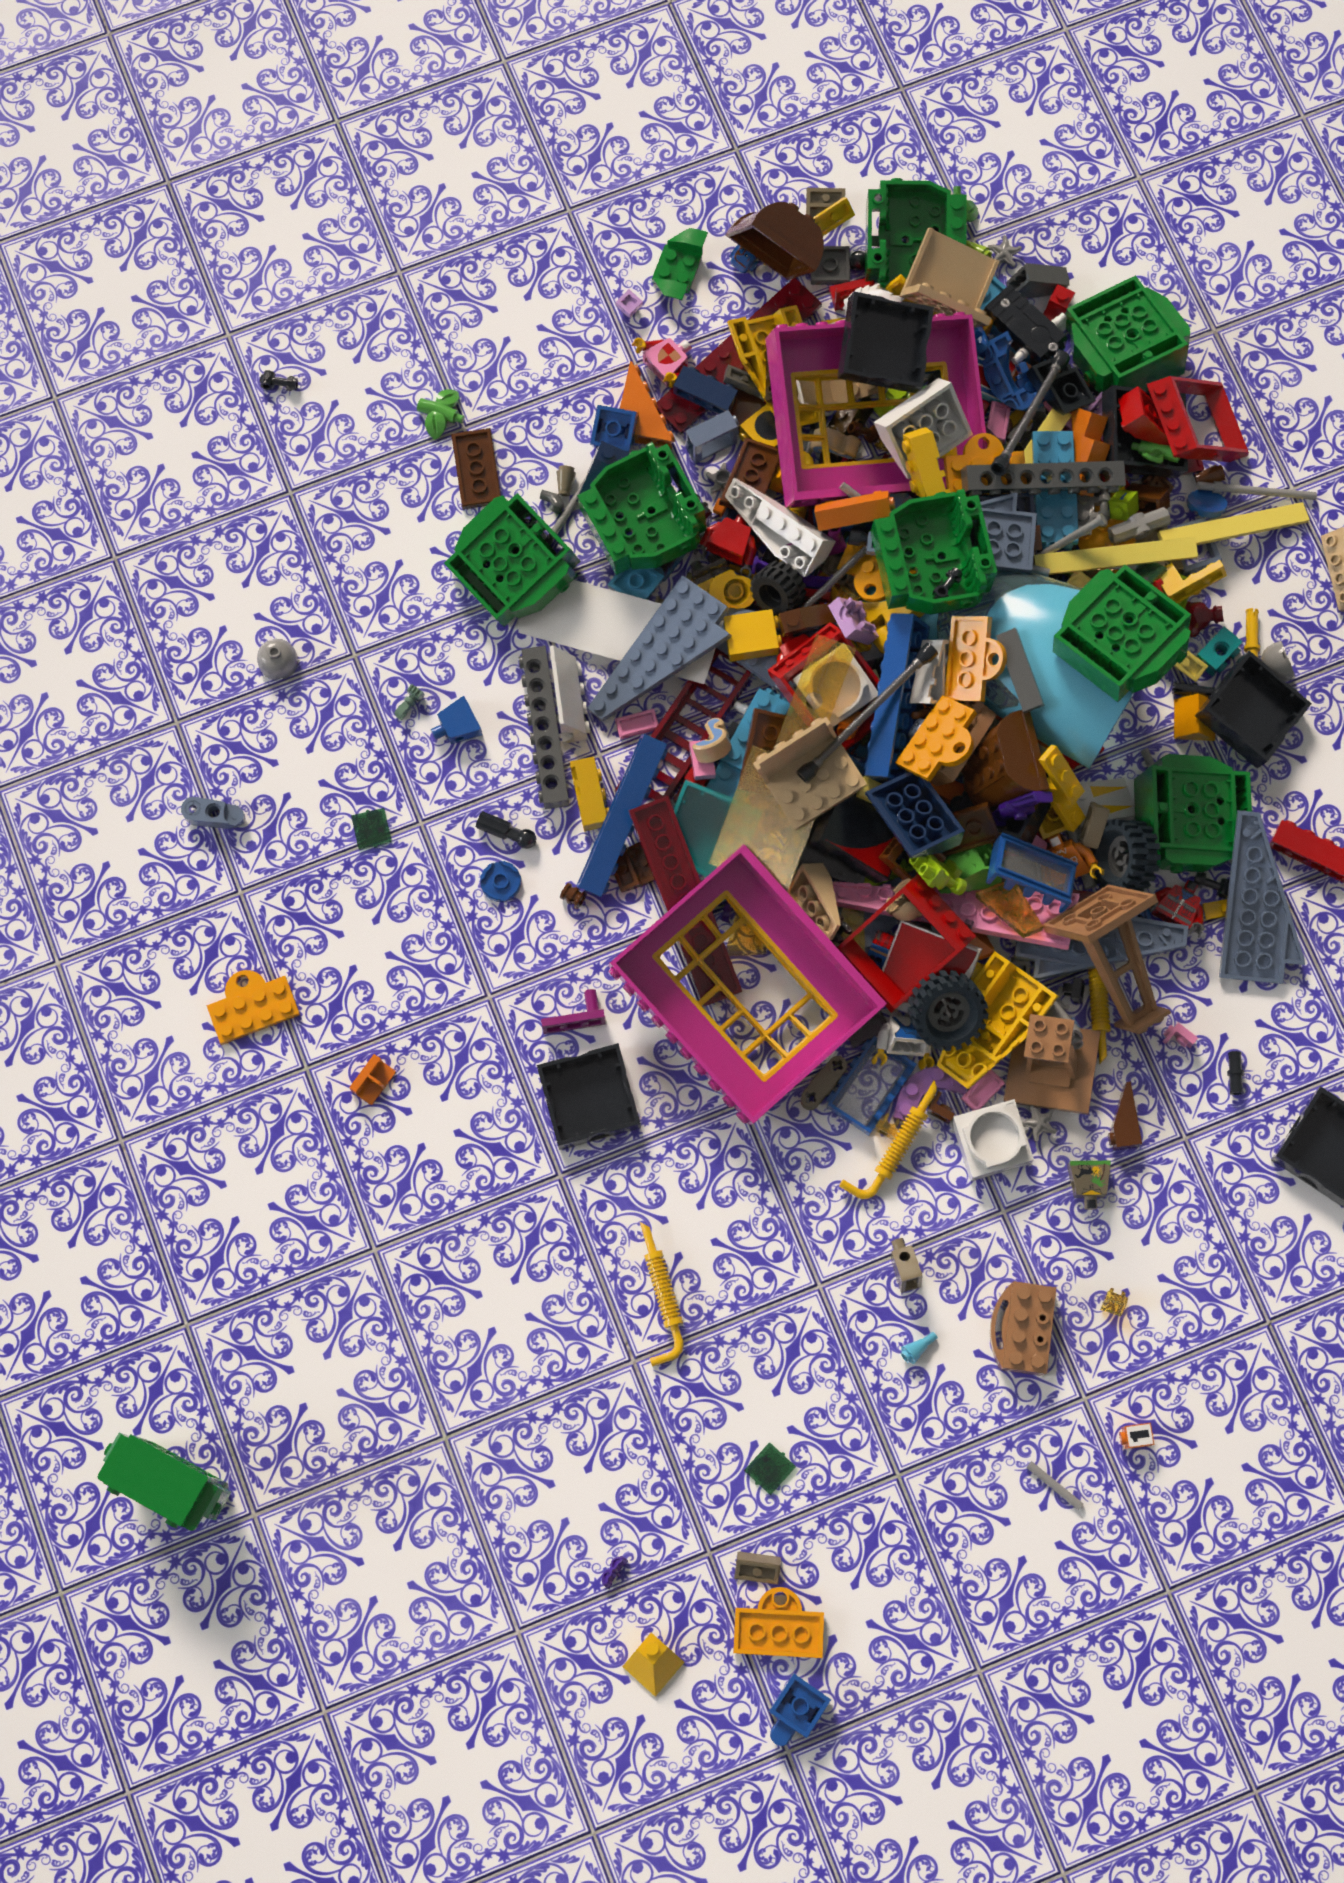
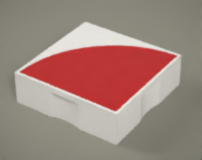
M900 921L882 971L903 994H906L953 952L954 949L941 935L934 933L932 929L912 921ZM968 944L940 970H945L948 975L950 970H955L959 975L963 973L970 979L982 948ZM909 998L896 1009L908 1013L907 1007H911L908 1002ZM942 999L941 1001L943 1002V1004L945 1005V1008H946L945 1013H946L947 1016L950 1018V1017H952V1016H951L950 1013L948 1012V1009H947V1005H948V1004L946 1003V1001H945L944 999Z

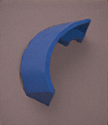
M1008 331L989 340L987 344L985 360H983L985 379L990 386V390L1002 403L1016 410L1027 411L1037 392L1030 394L1024 388L1019 389L1015 384L1009 368V351L1013 339ZM1043 402L1040 403L1038 408L1044 407Z

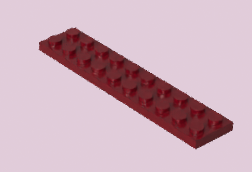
M793 278L748 320L773 315L781 308L797 305L804 323L822 307V303L801 282ZM732 335L695 367L701 374L711 375L721 383H723L725 369L728 364L747 372L739 358ZM673 388L657 401L659 415L663 414L666 422L680 435L708 411V409L673 394Z
M665 796L631 809L628 812L666 912H668L701 881L669 797ZM711 911L708 913V917L719 930L713 912ZM702 920L684 935V938L698 955L716 940V937ZM678 941L688 965L693 959ZM723 942L704 959V962L732 994L736 995L743 991ZM698 965L690 971L697 993L701 999L715 984ZM718 991L703 1007L727 997L722 991Z

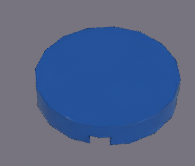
M1195 490L1188 495L1187 507L1191 512H1198V515L1201 517L1217 518L1226 512L1227 500L1221 494L1212 493V491Z
M506 861L493 862L483 870L480 877V886L484 895L490 900L507 902L519 893L521 876L513 864Z

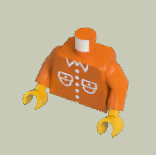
M1059 833L1048 838L1051 848L1047 849L1048 851L1078 863L1075 878L1090 872V876L1097 879L1095 876L1096 870H1099L1104 875L1105 872L1097 866L1098 862L1091 849L1081 843H1075L1073 839L1063 842ZM1042 865L1040 866L1042 883L1049 886L1053 884L1056 887L1065 882L1066 875Z

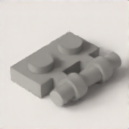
M1101 490L1099 497H1096V493H1094L1093 497L1081 496L1077 493L1079 526H1084L1091 522L1101 513L1105 517L1107 524L1104 526L1100 525V527H1107L1108 520L1110 519L1108 505L1111 496L1106 490ZM1095 506H1100L1099 512H1095Z

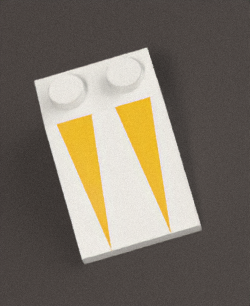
M1125 778L1081 784L1085 792L1076 802L1085 816L1092 801L1110 810L1107 822L1111 819L1126 820L1135 817V806ZM1085 819L1078 826L1079 832L1082 830Z

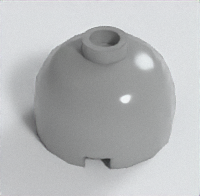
M274 638L267 640L258 650V667L263 675L271 680L286 679L298 667L296 650L289 642L283 639Z
M1278 641L1268 646L1262 653V662L1270 667L1282 681L1287 682L1295 679L1293 668L1282 642Z

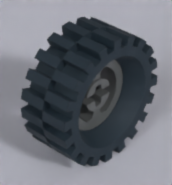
M1108 820L1098 849L1090 848L1098 862L1097 866L1105 872L1102 875L1099 870L1095 871L1097 879L1094 878L1096 884H1100L1099 888L1102 889L1109 884L1144 892V889H1148L1151 886L1149 881H1155L1156 876L1154 872H1158L1160 867L1157 865V860H1161V855H1157L1160 843H1155L1158 837L1156 833H1152L1153 828L1147 826L1146 822L1138 820Z
M940 970V976H936L933 972L928 975L930 980L925 981L923 978L919 981L921 987L913 988L912 992L915 997L909 996L908 1002L911 1007H907L908 1014L910 1015L909 1019L921 1039L929 1046L932 1044L934 1049L940 1050L942 1046L945 1051H951V1046H954L956 1050L962 1049L961 1044L964 1042L967 1046L972 1044L970 1038L973 1036L978 1039L981 1035L978 1031L979 1028L985 1029L986 1023L983 1019H988V1012L985 1010L988 1009V1005L981 991L965 974L960 973L959 975L957 971L950 970L948 975L945 970ZM942 999H944L948 1004L947 1009L950 1015L952 1016L950 1018L945 1013L946 1008L943 1002L941 1001Z

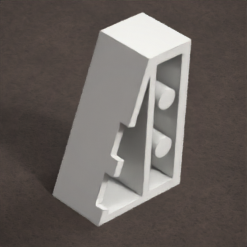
M922 640L921 648L926 643H929L937 650L938 655L930 663L923 665L920 669H916L909 703L934 704L938 702L942 695L944 696L949 640Z

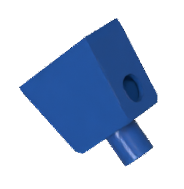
M465 696L460 697L437 714L440 725L430 729L435 740L447 736L451 744L483 735L481 727Z

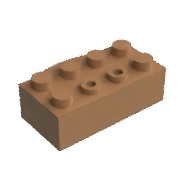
M965 701L963 705L974 709L977 713L967 728L974 741L973 753L997 714L982 702ZM965 746L959 747L956 750V753L963 752ZM968 759L960 765L953 767L942 765L930 782L935 786L954 782Z
M1013 1281L1001 1294L992 1312L989 1332L991 1349L1000 1370L1045 1376L1047 1374L1057 1287ZM1006 1300L1008 1306L1005 1310L1001 1327L1003 1349H998L995 1335L996 1319L1002 1302Z

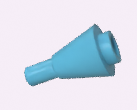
M931 1332L923 1339L902 1346V1352L900 1353L902 1358L907 1363L915 1364L928 1348V1345L938 1339L934 1332Z

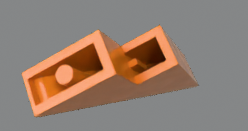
M630 361L620 409L635 411L639 414L634 441L644 445L653 442L655 447L668 444L672 450V443L675 442L674 435L671 430H667L665 426L667 423L663 414L659 415L657 402L654 397H650L648 393L650 390L646 381L642 382L638 365H634Z
M1080 408L1071 412L1074 462L1105 461L1111 445L1100 440L1108 417ZM1080 474V480L1085 483L1084 475ZM1082 490L1078 493L1081 496L1093 497L1094 493H1087V490Z

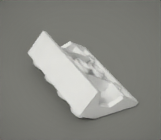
M554 645L549 646L562 742L564 744L586 741V734L590 733L589 721H584V714L588 713L586 702H582L581 695H585L584 684L579 683L578 677L582 676L581 663H576L575 656Z

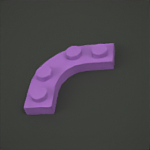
M939 1067L923 1069L911 1076L902 1087L893 1119L906 1122L905 1118H908L907 1114H910L911 1107L918 1108L922 1096L926 1094L934 1080L937 1089L961 1095L966 1093L967 1088Z

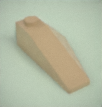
M823 863L802 864L787 892L829 940H833L841 924L832 878Z

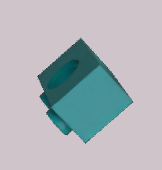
M1224 626L1196 657L1208 665L1205 671L1213 677L1216 672L1221 673L1228 666L1226 662L1230 658L1234 660L1242 651L1239 648L1243 641ZM1215 650H1221L1224 655H1218Z

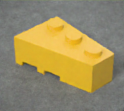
M924 427L902 434L904 440L902 441V449L907 455L908 460L905 464L908 473L911 475V481L909 482L911 491L919 497L933 496L939 492L951 493L950 489H945L942 477L946 475L945 471H940L938 457L940 455L933 431Z
M594 757L570 761L571 775L583 830L585 832L599 829L602 827L609 807L605 808L603 802L607 800L605 789L601 788L599 781H602L601 771L596 768Z

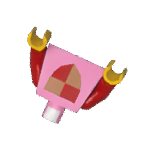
M637 337L631 344V346L637 347L635 350L637 354L644 351L642 352L643 362L666 387L673 388L683 366L688 367L686 353L692 347L685 339L677 345L671 338L644 341L642 338Z

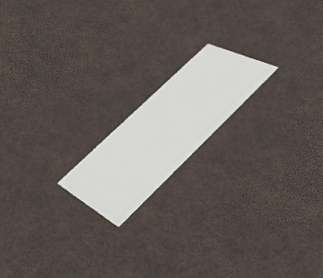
M573 580L565 592H560L541 611L520 618L518 633L621 661L661 606V603ZM722 620V621L720 622V624L718 625V626H720L721 628H722V625H723V620ZM715 649L674 676L705 684Z

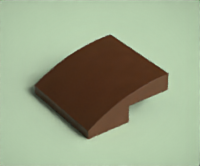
M640 842L627 847L622 856L619 855L616 862L618 868L614 876L622 893L655 881Z

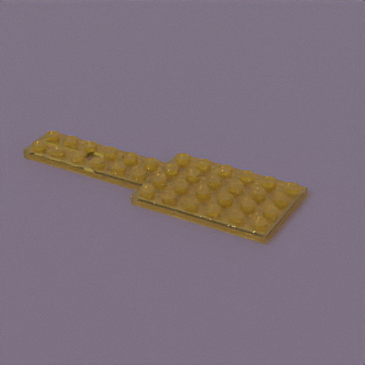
M816 634L775 746L782 741L787 742L792 739V735L801 729L806 730L817 718L821 717L823 719L827 717L830 720L856 648ZM815 692L821 695L823 702L819 708L811 709L807 706L806 697L810 693ZM752 746L709 864L719 867L745 844L788 892L814 820L797 831L794 829L753 764L759 755L770 752Z

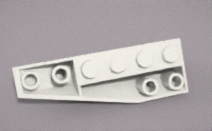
M733 478L725 497L777 558L786 564H790L793 569H796L804 577H807L827 559L836 542L834 539L819 531L811 523L772 498Z

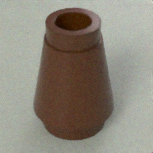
M1216 464L1194 475L1196 485L1197 482L1213 483L1214 481L1226 480L1222 465L1217 466Z

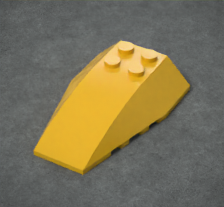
M797 305L781 308L773 315L747 320L746 317L727 321L739 358L764 400L766 396L765 338L777 325L787 324L788 326H796V324L803 323ZM773 402L767 403L774 415ZM799 411L801 427L819 422L817 412Z
M994 951L973 981L985 997L984 1000L988 1005V1009H985L988 1012V1019H983L986 1023L985 1029H978L981 1035L978 1039L974 1036L970 1038L972 1044L969 1046L964 1042L961 1044L962 1049L956 1050L954 1046H951V1051H945L943 1048L936 1065L967 1089L972 1087L1027 1038L1030 1014L1045 1016L1059 997L996 951Z

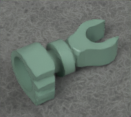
M413 684L407 689L409 696L404 698V702L394 712L395 716L400 720L406 717L411 706L414 707L415 701L420 702L425 696L423 691Z

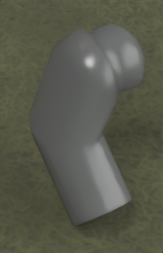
M542 489L540 499L551 502L553 505L552 512L562 513L564 502L561 497L556 493Z

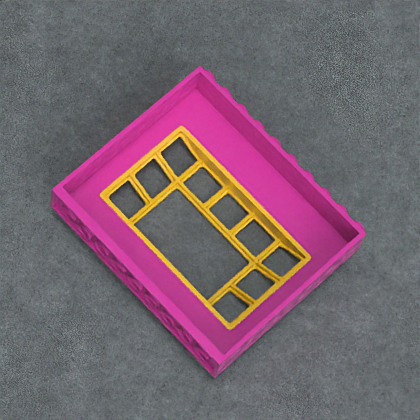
M957 312L953 316H946L945 313L935 314L932 317L931 332L926 347L927 362L925 372L940 370L941 379L952 383L973 433L968 439L938 459L940 471H945L943 459L945 456L963 455L964 446L970 438L980 433H986L972 314L965 315V312ZM845 320L836 321L835 324H828V322L822 321L809 326L808 323H799L795 327L781 324L777 325L765 338L786 508L815 506L828 500L847 499L850 496L839 489L843 482L861 495L872 494L874 491L882 490V492L889 490V494L909 493V496L912 498L918 496L911 491L909 484L911 478L907 479L894 458L830 462L825 411L898 406L908 399L887 400L885 387L877 386L879 400L855 402L853 381L845 380L848 403L824 404L821 381L843 380L838 379L837 376ZM796 380L814 382L817 405L798 403ZM909 392L910 397L916 394ZM799 411L818 413L820 435L802 433ZM979 439V447L986 449L987 442L984 439ZM803 441L821 442L824 464L805 463ZM944 476V477H942V479H943V482H944L945 489H947V488H946V478H945V476Z
M745 844L608 965L610 967L608 972L616 981L620 979L625 984L623 989L628 995H635L639 1000L637 1005L644 1012L648 1010L653 1016L651 1018L652 1022L658 1028L662 1026L667 1031L665 1036L672 1044L677 1043L682 1048L679 1052L686 1060L691 1058L696 1064L693 1066L694 1069L701 1076L704 1074L710 1080L708 1082L709 1086L715 1092L720 1091L724 1096L722 1098L724 1103L729 1108L734 1107L738 1111L736 1116L743 1124L748 1123L749 1125L754 1124L887 1004ZM726 899L739 916V920L721 934L709 919L708 913ZM702 920L716 937V940L698 955L684 938V935ZM743 924L748 926L806 991V995L767 1030H764L704 962V959ZM679 941L693 960L677 975H674L660 956ZM697 965L715 984L698 1001L680 982ZM718 991H722L737 1008V1012L721 1026L702 1007ZM810 999H813L829 1015L812 1032L794 1016ZM741 1016H744L760 1034L744 1051H741L725 1033V1030ZM787 1020H790L806 1036L789 1053L771 1037V1034ZM763 1041H766L782 1057L765 1074L747 1057Z

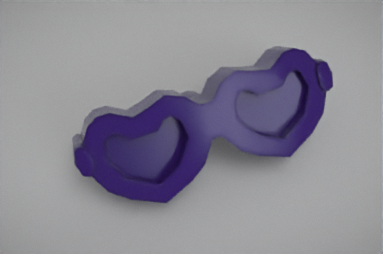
M727 900L723 909L722 921L730 923V909L733 910Z
M618 1556L612 1559L610 1569L602 1574L603 1586L610 1589L615 1577H621L619 1571L627 1564L628 1560L626 1558Z

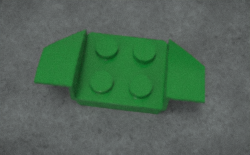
M688 228L667 241L652 277V283L658 286L664 296L683 300L685 293L689 294L702 261L703 245L708 232Z

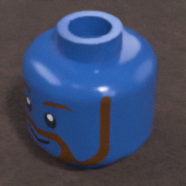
M739 245L729 255L731 265L741 273H747L749 270L753 272L759 264L753 254Z

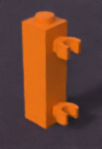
M879 490L874 491L872 494L836 501L828 500L825 503L816 504L814 513L818 530L823 531L888 517L889 513L896 509L894 497H890L889 490L883 492Z

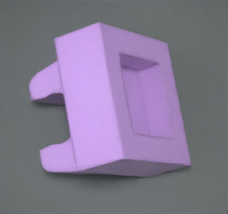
M628 289L615 302V306L630 318L643 306V301Z

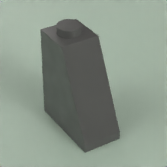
M1026 263L1006 282L1007 286L1011 284L1015 291H1019L1022 297L1026 299L1051 296L1057 284L1065 288L1070 285L1067 267Z

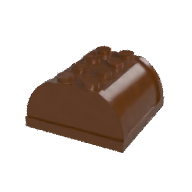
M787 202L772 203L758 212L748 213L738 218L725 234L726 237L753 254L758 260L786 280L816 271L824 251L822 231L819 225L814 223L815 219L808 214L804 215L799 212V207L791 202L789 204Z
M1023 710L1012 712L1004 717L998 725L986 732L960 771L963 773L965 780L964 790L968 793L969 799L974 805L988 802L992 812L1006 801L1033 791H1048L1050 789L1046 772L1039 762L1041 752L1030 712L1024 713Z

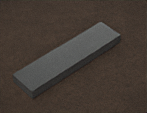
M1016 627L996 635L997 640L1006 650V665L1023 712L1028 713L1045 706Z

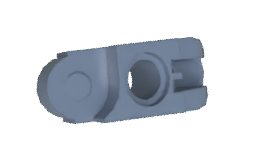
M189 797L181 805L183 817L189 824L194 826L232 829L242 825L245 821V814L239 806L226 804L223 801ZM190 808L197 809L196 812H190ZM220 811L217 817H211V813Z

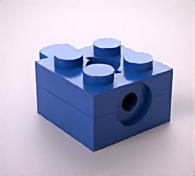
M597 405L590 445L593 448H597L601 441H604L626 452H632L639 414L635 411Z
M793 1673L769 1709V1712L778 1718L770 1731L771 1740L778 1746H785L790 1742L796 1731L807 1738L832 1699Z

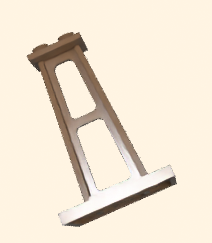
M1108 884L1042 926L1046 933L1083 942L1121 1016L1120 1020L1113 1023L1114 1026L1129 1032L1142 1034L1148 1030V1027L1162 1022L1164 1017L1171 1014L1170 1009L1159 1007L1156 1004L1131 921L1133 917L1158 903L1155 894ZM1118 928L1128 961L1113 971L1098 939ZM1129 970L1133 972L1143 1005L1134 1011L1131 1010L1118 983V977Z
M1030 1014L1027 1038L1011 1051L1003 1101L1015 1099L1018 1105H1033L1038 1108L1089 1115L1101 1031L1079 1028L1083 1035L1082 1041L1084 1044L1081 1048L1074 1049L1071 1043L1074 1020Z

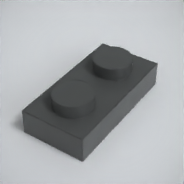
M728 364L725 369L723 383L731 384L750 395L760 397L761 393L748 372Z

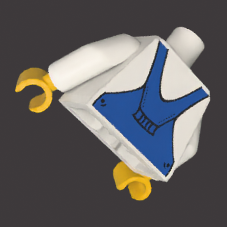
M899 1011L893 1012L878 1033L876 1044L878 1052L872 1057L871 1063L873 1065L876 1064L878 1057L881 1060L880 1066L885 1064L887 1056L884 1050H886L887 1054L923 1056L918 1061V1067L921 1070L926 1068V1064L927 1068L933 1067L935 1061L929 1056L931 1045L929 1046L921 1039L909 1017H903Z

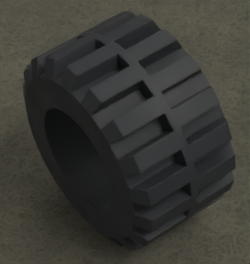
M783 561L770 562L753 577L750 583V591L753 593L752 597L756 600L757 606H760L762 611L772 609L773 615L777 617L779 613L797 608L804 601L807 592L802 576L790 564L786 565Z

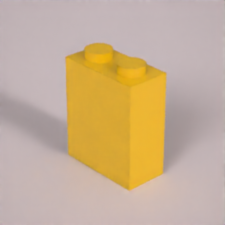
M772 609L730 615L723 618L724 630L732 635L726 641L730 662L779 654V647L782 645L781 635L776 634V628H779L778 617L773 616Z

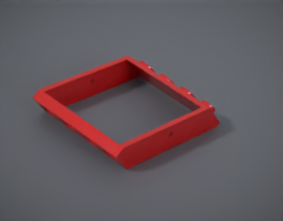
M1168 376L1147 384L1173 457L1232 462L1249 456L1247 446L1222 382ZM1180 393L1204 396L1223 447L1199 444Z
M831 622L767 670L771 679L808 728L815 719L788 684L787 680L838 642L840 645L845 643L876 689L880 681L850 639H846L841 629ZM872 702L865 706L863 709H861L859 712L862 713L866 708H868V706H870V704H872ZM875 712L861 724L853 739L842 743L845 750H848L871 732V723L874 721Z
M919 874L910 880L837 947L887 1003L885 1007L891 1013L913 994L912 990L914 987L920 988L921 984L918 982L906 994H903L853 938L901 894H904L954 949L953 952L923 977L925 981L930 979L929 974L933 972L936 974L976 937Z

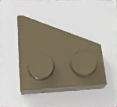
M807 188L806 214L814 217L845 197L846 188Z

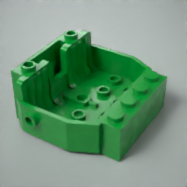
M902 178L880 180L879 189H868L865 226V282L874 280V282L880 283V287L886 288V285L900 274L907 279L926 231L930 227L936 228L939 233L966 245L967 195L951 194V190L931 181L903 180ZM872 212H879L878 236H872ZM907 238L909 242L903 243L902 239ZM875 255H880V256H881V260H880V261H876V260L874 259V256H875Z
M1136 275L1067 308L1065 329L1071 335L1070 343L1073 361L1083 373L1085 381L1088 384L1090 383L1094 390L1098 391V395L1112 385L1133 388L1139 386L1142 390L1148 391V383L1168 376L1179 377L1185 374L1190 327L1167 297L1148 287L1145 288Z
M653 442L646 444V448L630 452L628 456L606 466L590 484V489L577 495L580 511L616 575L630 568L632 570L658 568L696 549L700 544V533L707 529L705 509L668 444L656 449ZM671 476L680 491L676 493L671 484ZM650 510H654V511H655V513H653V514H649L648 512H649ZM618 515H622V516H623L622 519H617L616 517H617ZM627 532H632V535H626Z
M960 489L956 493L939 492L933 496L910 499L891 511L888 517L874 519L871 538L888 609L906 607L909 610L931 615L975 607L981 602L983 594L990 592L997 575V568L979 495L966 497L965 490ZM970 534H972L975 547H972ZM910 551L912 555H907L905 552ZM942 555L945 559L941 560L938 556ZM954 567L958 568L963 573L962 580L959 584H953L948 591L949 597L933 599V590L935 587L944 584L948 578L945 576L948 570H952ZM910 570L916 571V574H911Z
M517 493L509 501L503 495L495 497L463 528L454 549L455 553L444 564L492 616L505 627L514 617L520 619L541 611L560 592H565L569 588L570 583L578 577L573 569L581 561ZM527 517H531L529 523H525ZM545 530L562 547L558 553L542 538L541 534ZM519 548V552L513 554L514 549ZM487 562H490L489 568H485ZM503 576V581L498 582V578Z
M1125 564L1116 573L1109 569L1101 570L1069 601L1061 629L1054 635L1052 652L1115 701L1119 702L1129 691L1135 693L1157 684L1177 662L1180 664L1186 658L1191 632L1189 630L1191 614ZM1131 620L1132 623H1126L1125 621ZM1101 635L1103 638L1098 639L1096 636ZM1118 648L1119 651L1115 652L1112 649Z
M1167 754L1134 779L1135 820L1146 822L1147 826L1153 828L1152 833H1156L1158 837L1155 843H1160V849L1157 850V855H1161V860H1157V865L1160 866L1159 869L1170 870V873L1173 874L1182 873L1183 871L1206 872L1232 860L1237 810L1252 812L1250 772L1233 771L1232 767L1210 756Z
M120 1432L114 1442L109 1443L106 1447L103 1459L105 1463L97 1476L98 1480L108 1486L107 1491L116 1496H119L121 1493L166 1518L165 1523L177 1529L178 1526H181L190 1531L197 1529L203 1517L216 1520L231 1494V1491L225 1488L227 1482L153 1441Z

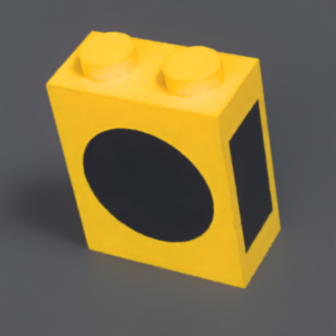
M766 404L740 425L739 437L743 442L745 438H749L778 448L775 417Z

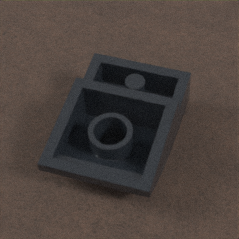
M1052 358L1032 366L1026 373L1037 392L1050 372ZM1069 363L1055 377L1043 398L1053 409L1062 415H1066L1096 401L1078 368H1071Z

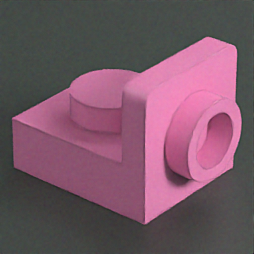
M1178 1022L1175 1027L1170 1025L1163 1033L1166 1038L1162 1042L1166 1044L1174 1035L1176 1037L1175 1040L1181 1046L1191 1048L1198 1037Z

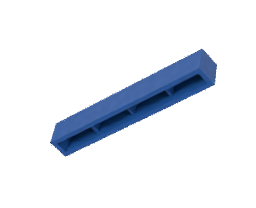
M641 734L576 887L599 897L607 893L610 886L608 882L610 875H614L618 868L617 859L626 850L627 845L624 844L627 836L631 837L634 831V825H632L633 823L628 811L641 806L643 799L648 798L651 787H649L651 780L656 779L660 770L657 768L660 760L663 761L668 752L665 749L666 743L646 734Z

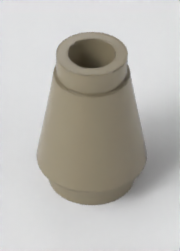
M561 465L556 471L558 495L570 496L576 476L574 467Z

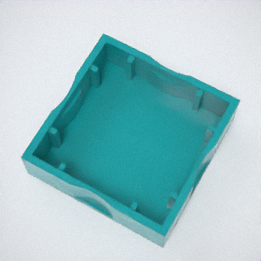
M685 780L674 807V813L697 873L706 878L743 844L749 849L764 810L692 781Z

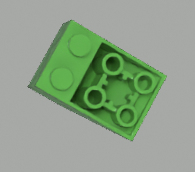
M990 843L946 857L947 859L944 861L946 864L948 860H951L962 870L959 877L967 882L966 892L1001 888L1002 877L996 876L991 884L986 883L993 848ZM944 886V888L941 890L938 889L940 894L952 893L950 891V888Z

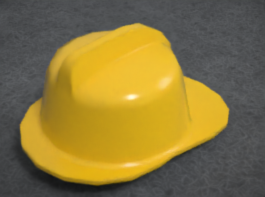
M721 574L715 577L709 586V594L729 608H746L755 600L752 597L753 593L750 591L751 580L744 576Z

